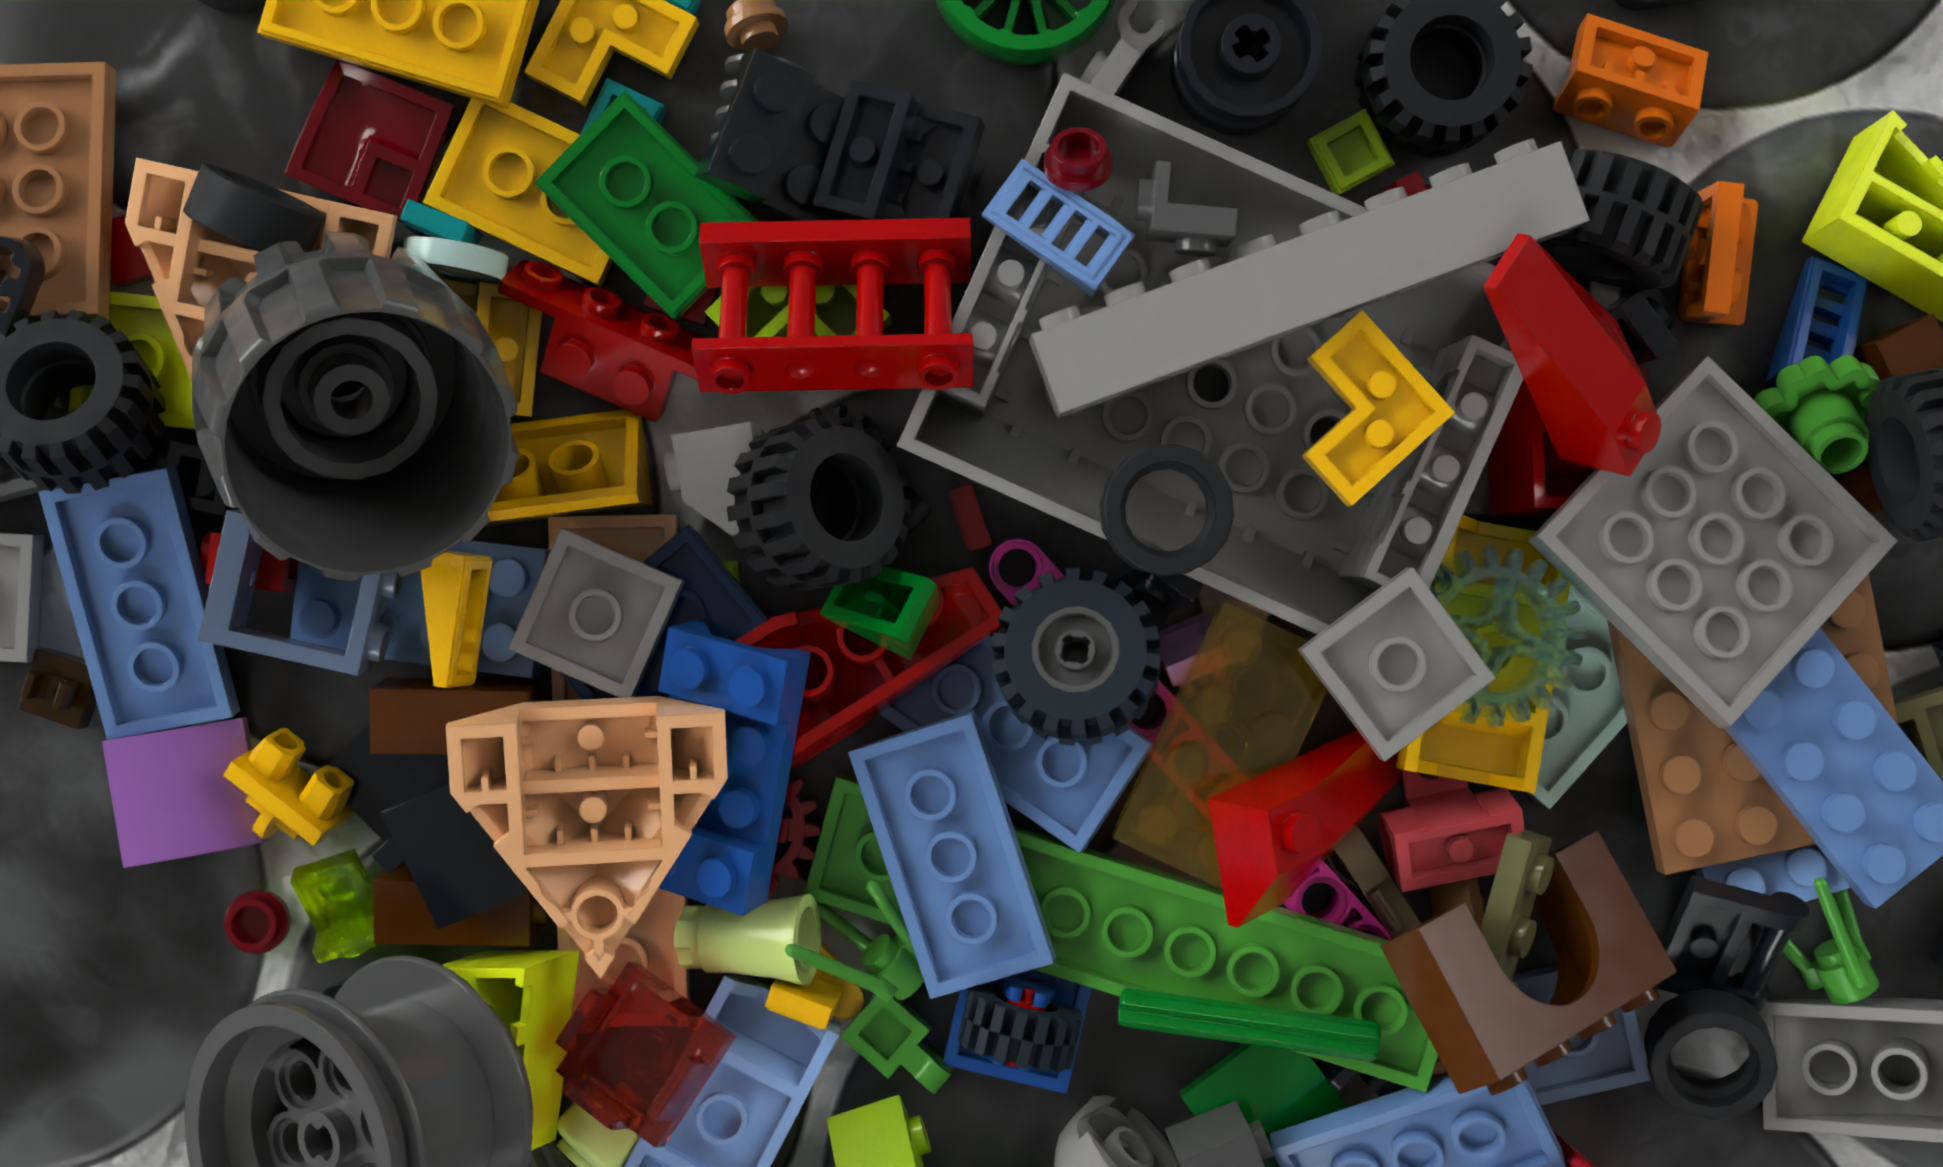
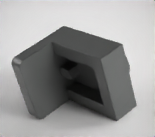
M1156 161L1151 172V179L1139 178L1137 187L1135 221L1147 222L1145 241L1175 243V253L1197 257L1215 256L1217 247L1227 248L1236 237L1238 208L1168 203L1171 162Z

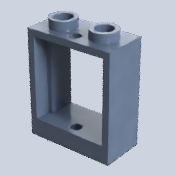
M239 509L226 511L198 641L356 676L372 670L373 662L381 663L383 661L391 634V625L382 623L388 598H397L404 576L401 577L398 572L363 575L346 650L247 629L246 625L263 547L253 540Z

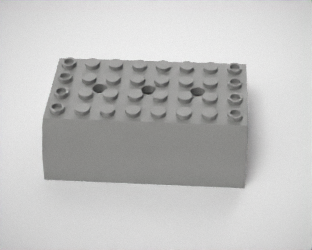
M1063 72L1025 157V161L1044 172V154L1058 133L1074 127L1088 128L1098 132L1104 138L1106 146L1112 153V174L1100 187L1090 191L1074 193L1114 218L1136 235L1091 297L1004 232L994 227L952 321V333H973L974 387L950 388L940 391L922 388L897 446L1107 540L1101 527L1099 507L1107 479L1123 460L1149 446L1178 444L1200 451L1220 467L1232 490L1234 519L1227 542L1210 562L1183 575L1315 634H1319L1406 567H1413L1430 589L1524 379L1483 288V285L1496 266L1485 262L1057 419L1029 343L1031 334L1042 330L1039 319L1072 306H1078L1081 316L1107 307L1104 299L1106 294L1137 282H1143L1146 292L1172 283L1169 275L1170 271L1196 260L1208 258L1211 268L1237 259L1234 248L1265 235L1273 234L1277 244L1302 236L1299 228L1301 223L1331 211L1338 210L1342 221L1367 212L1366 208ZM1156 161L1171 162L1168 203L1238 208L1236 237L1227 248L1217 247L1216 255L1209 257L1175 253V243L1145 241L1147 222L1135 221L1139 178L1151 179V172ZM1028 184L1007 214L1018 221L1039 191ZM1050 200L1030 230L1041 236L1061 207ZM1072 216L1053 242V245L1064 251L1083 223ZM1094 232L1075 260L1087 266L1105 239ZM1363 310L1455 413L1353 506L1347 507L1304 460L1302 455L1313 446L1310 432L1313 424L1318 419L1330 418L1338 423L1352 409L1306 358L1357 312ZM1213 366L1225 373L1229 387L1227 394L1222 400L1208 402L1197 395L1193 382L1195 374L1199 369ZM1170 469L1153 471L1141 477L1130 490L1125 505L1127 524L1134 537L1146 547L1162 552L1179 550L1192 543L1202 531L1207 516L1206 500L1198 484L1186 474Z

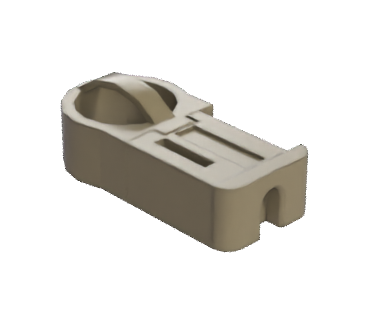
M1356 826L1332 851L1333 856L1348 878L1342 876L1335 869L1330 855L1326 858L1329 868L1342 881L1356 888L1373 916L1387 930L1390 937L1394 938L1421 922L1391 879L1390 874L1368 840Z

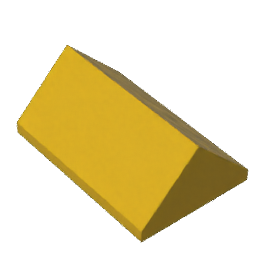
M623 409L511 424V433L519 451L512 482L503 484L487 514L490 521L486 526L653 505L642 416Z

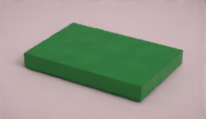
M625 90L534 182L674 321H677L709 289L706 286L699 246L700 223L758 222L730 193L696 178L695 174L699 163Z

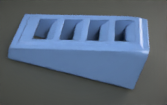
M1024 159L1020 160L981 215L1091 297L1136 235L1073 191H1067L1052 184L1044 172ZM1030 184L1039 193L1017 221L1007 213L1026 186ZM1050 200H1052L1061 209L1043 234L1039 236L1030 228ZM1072 216H1074L1083 225L1065 250L1062 251L1054 246L1053 242ZM1095 232L1104 238L1105 241L1088 265L1084 266L1075 258Z

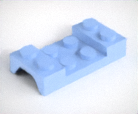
M726 973L625 1167H770L839 1036L842 1024L831 1019L826 1029L820 1030L769 1011L764 1006L771 988L770 986L748 975Z

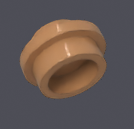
M738 0L726 12L727 22L724 26L726 40L733 48L741 49L745 52H749L755 47L764 52L772 49L788 29L786 14L781 8L776 6L774 0Z

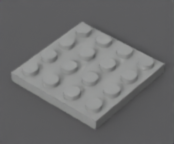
M1707 356L1696 362L1655 406L1662 425L1659 439L1655 447L1649 453L1643 455L1631 477L1596 468L1528 541L1718 728H1724L1734 724L1898 540Z

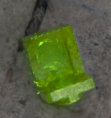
M355 849L294 868L290 883L317 932L312 953L318 963H324L339 957L345 959L353 958L376 945L374 944L373 883Z

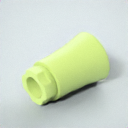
M811 894L767 900L766 903L744 916L708 904L705 906H683L681 916L676 920L674 932V948L678 954V963L682 968H702L706 973H729L767 977L805 986L812 982L817 969L789 957L785 952V948L788 944H796L820 953L821 949L820 913L817 902Z

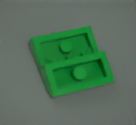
M1242 1044L1179 1091L1182 1100L1194 1116L1236 1100L1247 1123L1259 1119L1269 1144L1270 1133L1348 1108L1310 1056L1291 1050ZM1275 1157L1263 1161L1265 1167H1280Z

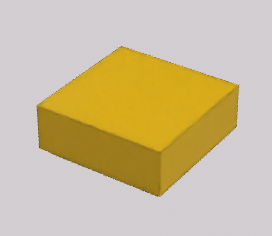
M814 977L807 986L776 979L771 985L764 1007H767L769 1011L822 1030L826 1029L836 1013L845 988Z

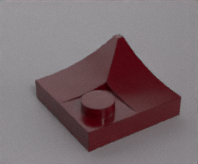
M337 59L310 111L284 175L369 210L398 216L397 221L403 223L399 219L407 199L421 203L457 108L450 103Z

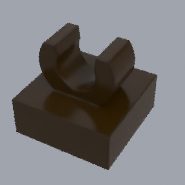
M51 648L37 649L31 669L27 672L17 709L75 729L88 728L97 701L85 660Z

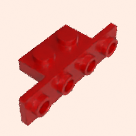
M522 260L500 281L498 288L500 294L555 318L540 372L655 423L665 412L677 373H682L697 380L691 350L692 338L704 337L681 328L671 317L661 313L642 311L622 302L617 294L608 289L583 285L563 276L562 272L555 266L541 261Z

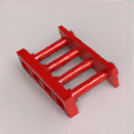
M970 218L700 223L699 246L707 288L722 287L718 338H692L691 350L700 393L720 392L724 394H739L742 392L918 388L940 391L950 388L974 387L973 333H952L951 283H970L971 280ZM884 284H924V334L883 335ZM857 285L856 335L815 336L816 286ZM789 286L787 337H746L749 287Z

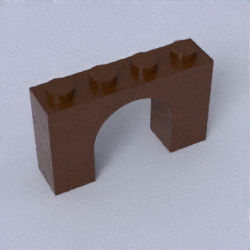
M386 677L369 689L370 754L448 756L446 724L448 722L522 702L550 700L548 698H540V680L476 679L475 683L470 686L442 688L433 685V678ZM407 865L391 874L383 870L373 880L374 944L530 946L542 925H549L551 919L529 891L496 907L438 929Z
M1598 831L1558 848L1547 855L1554 858V869L1546 891L1542 895L1536 894L1534 907L1552 939L1557 956V984L1548 1004L1528 997L1508 979L1466 903L1434 916L1380 945L1459 1094L1486 1086L1491 1096L1515 1087L1528 1078L1523 1068L1524 1066L1534 1061L1536 1067H1541L1567 1055L1573 1050L1568 1039L1576 1034L1579 1035L1581 1040L1587 1039L1612 1027L1617 1023L1612 1013L1613 1011L1621 1007L1623 1013H1628L1657 999L1659 994L1654 986L1677 972Z

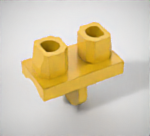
M288 728L278 729L266 736L255 748L232 760L223 776L248 795L245 802L261 813L252 827V831L260 838L267 839L280 828L292 839L297 840L302 837L312 846H315L333 829L346 825L353 815L354 811L347 804V800L354 786V780L339 768L325 765L315 771L312 776L297 765L306 750L304 741Z

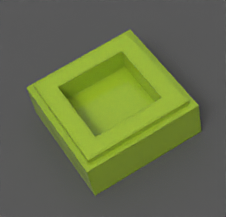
M1366 109L1315 135L1306 142L1332 193L1338 196L1364 184L1395 165Z

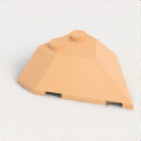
M136 157L125 224L134 245L140 247L155 281L151 286L192 380V353L197 341L204 335V310L218 287L228 279L239 277L248 283L257 275L253 255L260 251L235 242L200 225L183 212L199 171ZM281 190L311 205L325 215L311 251L324 248L325 232H347L366 238L370 253L390 259L398 216Z
M661 696L522 702L448 722L446 724L450 794L466 813L470 811L494 841L493 847L556 925L560 929L563 927L584 952L585 961L601 979L614 959L615 951L632 924H636L690 839L692 830L710 801L715 799L728 778L725 709Z

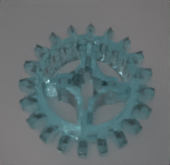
M1487 545L1480 549L1478 567L1473 556L1467 550L1454 554V565L1457 575L1441 562L1434 577L1440 588L1437 589L1431 585L1429 589L1446 611L1452 599L1470 584L1478 581L1496 582L1492 596L1486 597L1481 611L1476 616L1447 614L1494 676H1498L1503 662L1511 655L1537 659L1526 677L1514 686L1498 692H1488V684L1462 703L1460 711L1461 721L1465 723H1475L1480 716L1483 705L1485 718L1489 726L1498 727L1503 725L1506 717V705L1511 716L1517 722L1530 720V707L1527 698L1542 710L1550 709L1554 702L1545 685L1549 684L1559 690H1568L1572 685V681L1566 674L1558 670L1560 664L1567 666H1580L1582 664L1583 656L1578 652L1566 650L1567 640L1585 638V628L1579 626L1567 628L1564 617L1579 612L1581 605L1578 601L1561 604L1557 602L1555 597L1563 592L1568 585L1563 577L1555 578L1545 585L1540 582L1548 566L1544 560L1538 559L1533 561L1524 573L1521 572L1524 560L1521 549L1513 548L1508 550L1501 566L1498 552L1493 545ZM1516 591L1525 597L1535 610L1541 627L1542 640L1540 636L1527 632L1519 624L1517 618L1519 600L1514 598ZM1491 617H1494L1496 621L1495 631L1500 635H1504L1506 640L1519 644L1491 647L1493 655H1490L1487 652L1488 640L1479 637V633L1464 628L1493 625Z

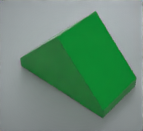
M882 565V572L873 578L833 587L820 615L911 660L940 604L938 588L935 582L927 577Z

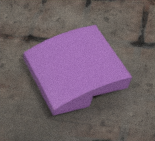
M247 717L102 741L123 868L196 856L267 841V839L260 838L252 831V827L261 813L245 802L248 796L245 792L223 776L232 760L252 749Z

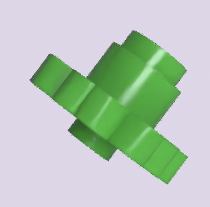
M1815 355L1802 360L1799 364L1783 368L1777 375V387L1761 391L1756 395L1754 401L1829 474H1842L1856 468L1867 456L1869 430L1866 426L1867 411H1869L1871 395L1873 391H1877L1878 383L1881 380L1870 365L1860 363L1852 355L1841 356L1829 365L1825 359Z

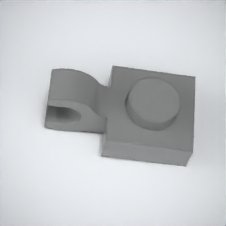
M1136 0L1127 1L1120 9L1115 29L1119 40L1110 55L1099 50L1087 66L1080 80L1119 96L1137 69L1143 56L1161 40L1166 21L1159 17L1149 32L1138 33L1134 31L1130 26L1129 20L1136 12L1139 2Z

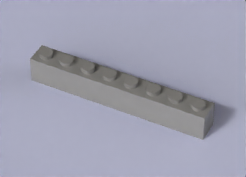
M1534 138L1519 142L1495 153L1494 157L1497 164L1473 173L1469 162L1456 165L1429 177L1432 188L1407 197L1404 186L1397 187L1365 200L1364 204L1367 210L1365 213L1342 221L1338 210L1331 211L1301 223L1299 228L1302 236L1277 244L1273 234L1265 235L1234 248L1237 259L1211 268L1208 258L1196 260L1170 271L1169 275L1172 283L1146 292L1143 282H1137L1106 294L1104 299L1107 307L1081 316L1078 306H1072L1039 319L1042 330L1031 334L1029 343L1057 419L1502 257L1517 233L1530 235L1540 243L1574 230L1590 221L1562 142L1559 141L1540 149L1537 148Z

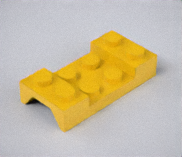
M1462 515L1431 584L1430 591L1496 679L1398 751L1396 769L1535 794L1570 582L1528 541L1537 531L1480 522Z

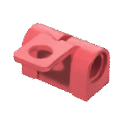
M1401 770L1406 807L1378 813V831L1385 861L1401 892L1496 874L1506 835L1525 831L1522 808L1506 788H1500L1473 794L1468 788L1467 781Z

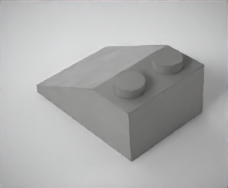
M1864 998L1849 1004H1835L1829 999L1766 1001L1763 1009L1760 1011V1016L1766 1023L1773 1042L1778 1070L1772 1090L1763 1099L1764 1129L1943 1143V1000Z

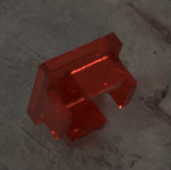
M628 961L609 989L591 988L557 1037L555 1043L565 1051H568V1053L556 1069V1072L568 1081L562 1093L611 1130L630 1129L653 1147H664L737 1036L637 962Z

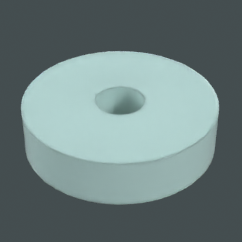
M424 236L404 238L402 248L422 259L441 279L478 284L479 282L500 284V281L507 274L509 257L499 251L443 238Z

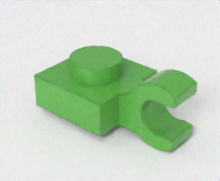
M874 995L840 1036L887 1078L902 1065L933 1094L951 1076L950 1071L954 1068L942 1065L943 1055L921 1042L930 1031L932 1025L903 1000H897L895 997L890 1002L885 1003L878 996Z

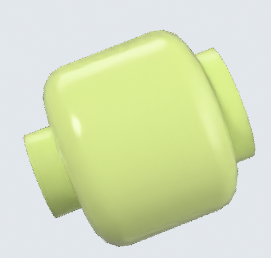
M624 1080L615 1089L605 1082L593 1081L559 1117L557 1129L562 1139L556 1146L577 1167H625L648 1123L643 1113L651 1105Z

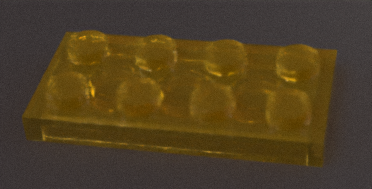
M1221 601L1156 738L1155 744L1111 834L1113 839L1222 889L1208 799L1296 758L1328 691L1297 650L1307 643L1308 640L1225 601Z

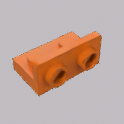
M1587 13L1577 29L1568 78L1555 97L1553 110L1645 142L1667 148L1672 147L1700 109L1709 52Z
M1717 181L1697 192L1702 198L1701 201L1704 203V209L1683 264L1678 315L1682 321L1737 327L1745 322L1758 202L1754 199L1743 198L1745 187L1743 183Z

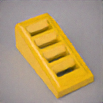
M446 550L432 559L431 567L421 570L433 685L436 687L452 688L470 686L475 683L493 562L490 556Z

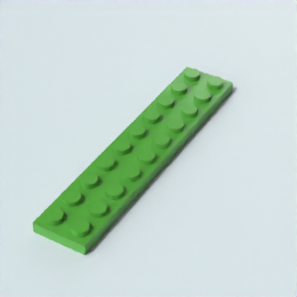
M840 773L836 776L804 894L813 895L816 902L889 924L866 889L869 881H876L901 915L902 913L857 778ZM1013 825L1056 954L1053 964L1033 970L1119 997L1124 989L1130 988L1374 1021L1380 1025L1381 1029L1380 1052L1374 1061L1301 1051L1294 1052L1415 1090L1427 1092L1438 1054L1380 947L1381 944L1389 940L1279 906L1238 928L1229 926L1223 890L1090 848H1086L1082 853H1078L1057 838Z

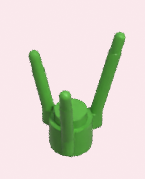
M1819 877L1815 879L1814 887L1833 939L1816 947L1813 952L1816 960L1812 963L1790 938L1783 953L1800 971L1809 990L1824 988L1829 1000L1835 1004L1857 1002L1874 993L1879 987L1880 982L1869 962L1871 955L1862 940L1848 890L1838 891L1832 895L1826 879Z
M869 881L866 889L898 936L890 937L888 934H881L872 941L827 905L817 902L820 919L864 952L862 963L867 967V973L796 944H788L786 946L785 952L789 957L870 990L885 1003L890 1002L893 997L897 1000H904L918 990L924 979L904 919L876 881Z

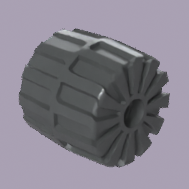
M325 232L324 248L307 253L303 251L298 242L283 241L253 255L257 275L248 283L242 278L232 277L218 287L204 310V335L199 338L192 353V416L196 436L208 469L225 505L239 508L253 540L279 560L290 557L321 569L324 578L356 581L361 575L398 572L403 577L431 567L432 559L462 540L470 542L490 521L487 513L503 484L512 482L519 455L511 433L510 417L517 412L516 400L498 350L477 314L416 255L398 246L391 259L372 254L369 250L368 240L355 233ZM351 380L365 384L354 394L343 397H331L334 389L342 382Z

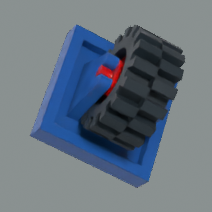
M1029 970L960 990L957 996L942 1065L1067 1094L1092 988L1036 970Z

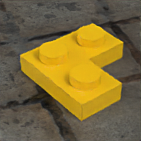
M561 0L524 73L530 79L586 107L614 51L671 80L700 23L697 17L665 0Z
M1360 310L1306 358L1352 410L1310 447L1302 457L1347 507L1353 506L1455 412L1363 310Z

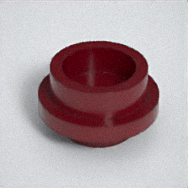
M1074 127L1061 131L1053 138L1051 145L1044 154V173L1052 184L1067 191L1084 192L1096 189L1103 185L1112 174V153L1106 146L1104 138L1092 129Z
M262 889L247 891L236 897L228 906L224 918L225 931L231 943L241 951L250 954H262L278 947L287 937L291 924L290 912L285 902L275 893Z

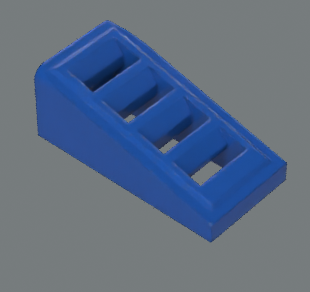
M1814 256L1805 261L1771 358L1766 385L1773 388L1777 387V375L1783 368L1799 364L1810 356H1820L1829 365L1841 356L1854 355L1869 280L1852 270ZM1819 288L1845 296L1843 303L1841 304L1817 295ZM1813 313L1836 321L1835 326L1813 319ZM1807 339L1826 345V351L1806 344Z

